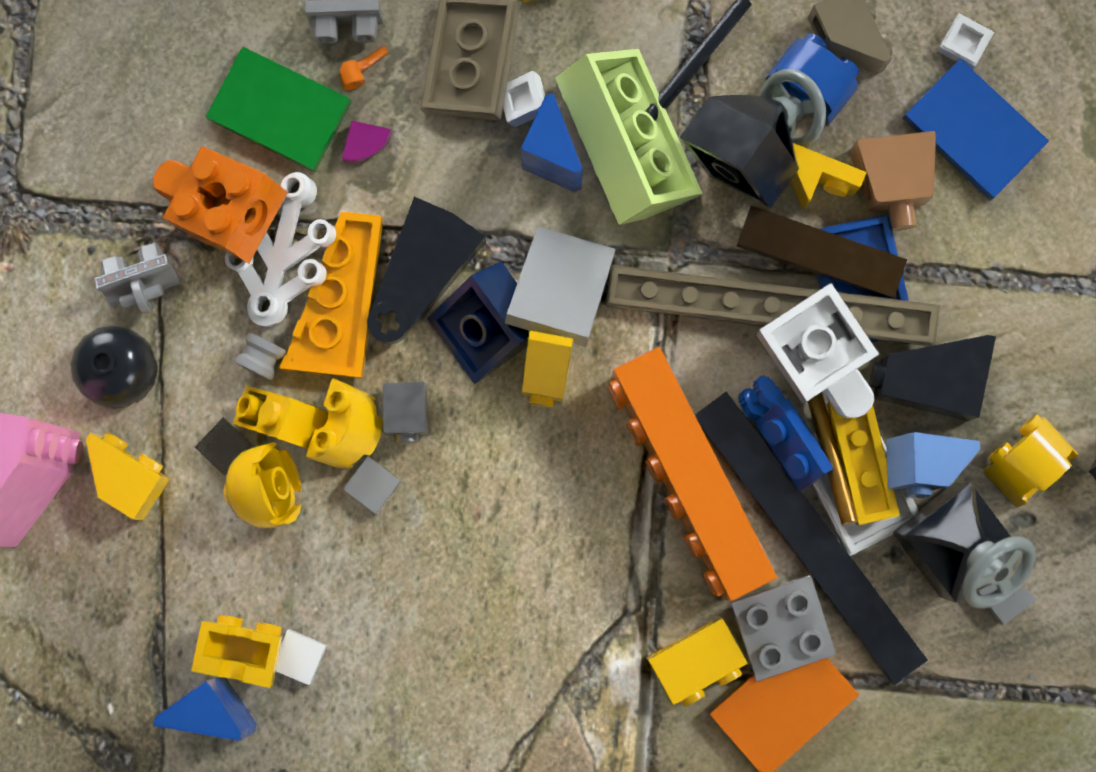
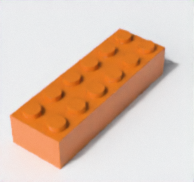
M660 346L615 368L610 378L612 382L607 387L618 410L625 407L631 419L626 426L636 446L644 444L650 456L645 461V464L654 482H663L669 496L664 498V501L672 518L675 521L682 519L688 531L687 534L683 535V539L693 558L701 557L708 571L702 573V577L712 596H721L722 600L733 601L777 579L778 577Z

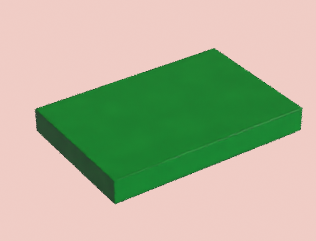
M242 46L205 117L208 121L306 169L316 172L352 102L350 98Z

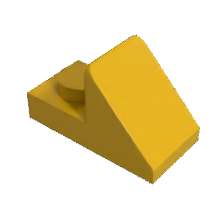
M793 143L799 170L790 182L802 209L805 210L810 203L818 183L824 185L825 191L839 197H846L847 194L854 196L861 188L867 172Z

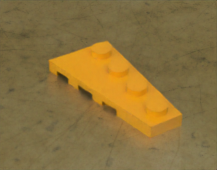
M340 212L334 227L336 238L331 245L327 246L322 258V265L326 268L327 272L326 278L321 285L311 286L307 296L308 301L300 320L298 319L292 334L293 339L287 354H284L279 369L363 379L369 336L367 319L372 310L383 225L381 215Z

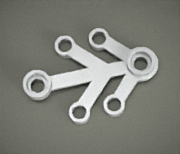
M300 172L291 173L282 180L281 187L288 193L284 199L274 244L266 232L257 249L268 268L264 283L252 266L253 258L250 264L242 261L241 264L236 266V257L227 253L225 255L226 265L238 272L251 295L247 304L250 319L262 327H272L283 321L288 312L287 303L311 286L321 285L327 275L326 268L314 259H307L300 264L298 276L282 285L284 274L287 270L320 247L331 245L336 238L334 226L325 220L318 219L310 224L308 235L292 245L300 210L312 204L317 195V187L314 181ZM299 182L298 191L291 194L292 187ZM326 227L327 233L325 237L318 239V231ZM312 267H316L317 273L315 277L308 279V271ZM269 299L270 306L268 310L262 312L264 302Z

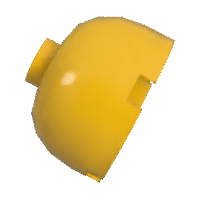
M271 442L258 445L240 453L228 469L223 489L224 498L233 512L246 524L260 528L288 525L296 521L301 511V504L294 505V490L297 492L302 491L297 466L286 449L277 450L275 448L278 443Z

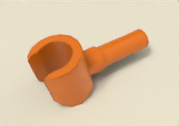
M384 45L359 61L350 60L342 64L339 78L346 91H352L361 87L365 83L362 71L368 69V67L389 54Z

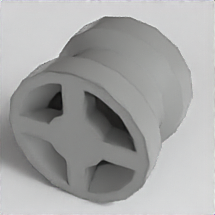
M249 333L246 339L247 348L243 354L237 356L235 363L268 380H272L275 375L273 367L277 360L283 359L286 351L259 336Z

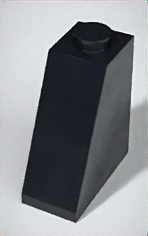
M984 335L887 355L881 359L880 364H874L871 372L869 386L875 388L874 399L966 421L979 418L996 337Z

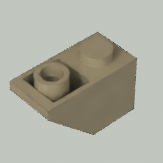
M823 0L813 5L808 20L814 34L823 39L827 44V50L839 59L840 57L848 58L857 67L875 74L884 71L892 60L891 42L884 32L880 33L875 23L876 12L871 0Z

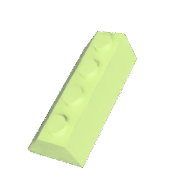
M639 49L586 54L555 77L562 93V98L570 111L578 130V135L583 141L593 164L595 174L600 180L610 208L619 225L647 219L703 194L667 111L659 104V93ZM653 103L658 108L656 121L645 112Z

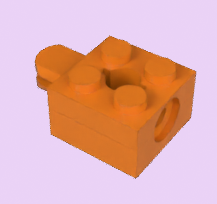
M201 146L191 166L176 160H167L159 166L153 178V186L156 191L171 201L162 217L164 220L185 234L250 264L288 193L265 173L204 146Z

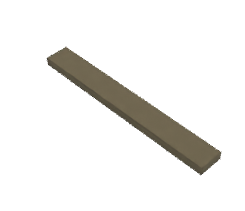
M611 265L606 307L766 326L819 290ZM838 292L869 339L927 347L936 344L940 305Z

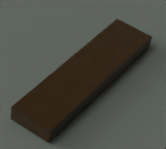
M754 206L749 208L736 247L888 299L895 298L907 262L905 258Z

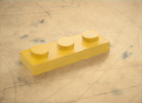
M830 402L826 403L858 522L855 524L862 525L900 516L894 489H888L887 460L873 405L862 416L844 418L838 415Z

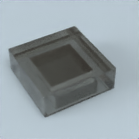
M224 417L195 446L224 476L227 475L231 463L240 453L255 447Z

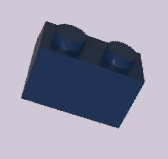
M501 261L471 275L427 318L474 384L480 382L528 346L529 330L505 324L506 315L517 282Z

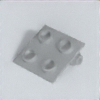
M811 575L731 602L733 608L731 610L736 626H739L756 681L836 655Z

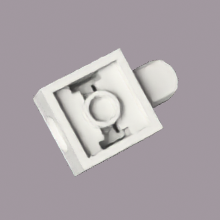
M831 283L757 332V337L802 404L823 391L838 415L844 418H857L866 414L871 409L874 402L873 391L857 368L879 355V353Z

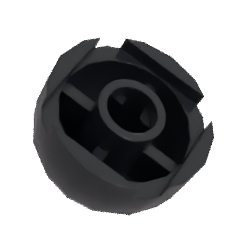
M119 326L97 328L83 336L73 351L70 363L72 379L81 394L97 405L113 409L124 408L123 406H129L134 402L137 403L144 399L155 384L158 365L148 340L131 329Z

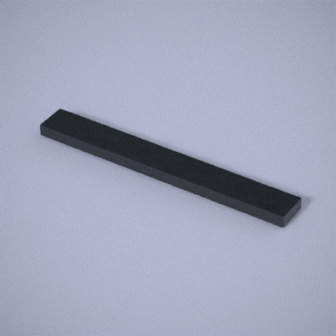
M727 391L697 412L695 417L705 435L891 684H898L927 662L928 659L802 491H798L784 467Z

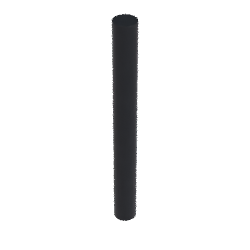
M749 0L734 1L665 85L658 96V101L662 108L667 110L752 6ZM653 103L645 112L656 121L658 108Z

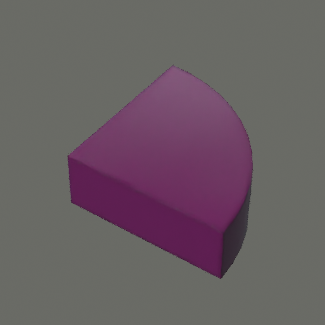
M352 120L342 157L343 162L361 163L373 157L387 146L392 136V130Z

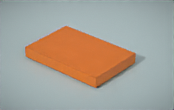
M824 658L760 681H756L753 672L708 714L759 772H774L857 698L859 693L828 658Z

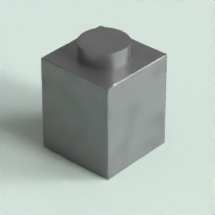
M425 382L383 383L384 434L394 436V443L419 442V435H429L428 388Z

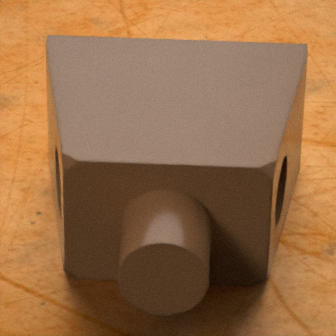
M935 131L858 139L850 149L854 167L867 172L861 185V190L868 210L889 209L893 231L915 228L917 225L914 206L925 205L933 198Z

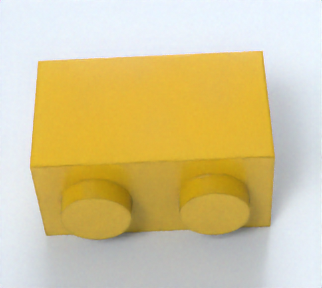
M720 617L713 619L646 657L670 702L673 705L681 702L683 707L703 698L706 695L703 689L718 681L719 685L723 686L742 675L739 668L748 664L726 623Z

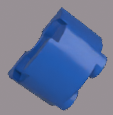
M808 33L804 39L798 38L790 45L765 77L767 80L772 74L783 69H795L808 75L817 84L823 95L826 107L825 124L829 126L858 88L856 76L860 70L848 58L840 57L839 59L827 50V44L819 36ZM790 81L781 83L788 94L797 97L801 101L810 100L807 92L797 83Z

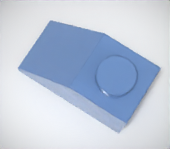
M917 432L886 439L888 489L905 491V495L908 498L931 497L932 490L949 487L980 450V441Z

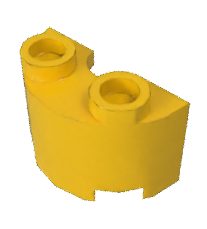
M332 378L323 404L328 410V420L322 428L314 430L305 457L338 469L353 468L352 464L357 462L364 454L370 456L381 438L383 418L377 416L376 405L374 404V401H376L375 397L361 389Z
M1038 414L1032 416L1018 429L1022 437L1013 446L1005 442L990 454L988 459L992 463L983 470L1016 508L1025 505L1028 499L1039 489L1042 492L1048 489L1072 466L1069 461L1079 455L1045 417L1040 418Z
M218 614L217 622L201 621L191 669L192 672L236 679L243 683L266 688L273 687L283 638L280 635L282 626L257 622L256 629L242 626L243 618Z

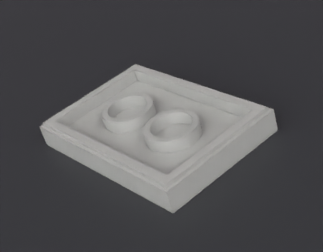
M538 226L512 297L505 324L529 331L573 338L574 344L586 347L616 249Z

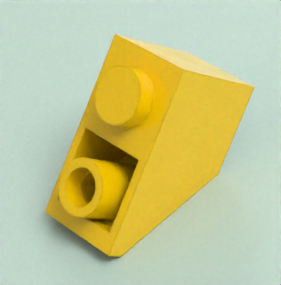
M246 385L243 395L237 402L236 414L232 424L308 449L314 430L322 428L326 424L328 412L290 397Z
M108 431L104 437L90 432L86 438L98 498L131 519L144 521L170 480L169 477L160 472L163 465L144 453L139 458L126 451L129 444Z

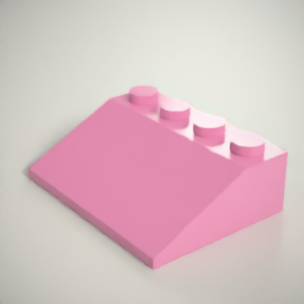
M0 413V547L18 546L73 473L74 464L77 465L80 462L83 452V442L79 440L81 432L27 417Z

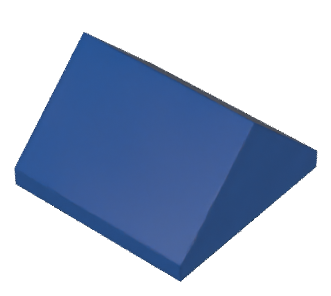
M551 93L544 97L521 147L522 169L575 192L581 190L583 168L555 96Z
M215 677L205 681L157 715L153 726L240 741L256 731L257 723L227 678Z

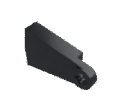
M414 196L372 310L368 315L367 325L372 336L383 344L390 345L402 341L419 319L423 320L487 242L486 236L452 212ZM391 313L397 314L395 321L400 325L396 331L389 329L386 334L382 333V325L378 321L380 316L389 317Z

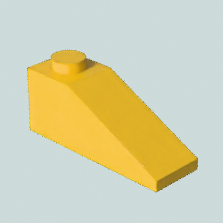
M530 331L522 385V396L530 397L529 404L553 408L554 402L563 403L573 338Z

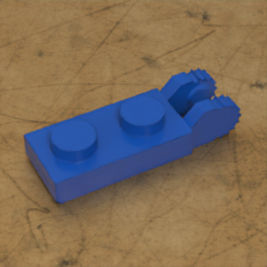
M760 376L753 382V389L750 387L746 388L739 394L738 402L743 408L745 415L755 420L754 423L800 492L833 470V466L789 398H785L780 388L775 385L776 382L770 379L769 376Z

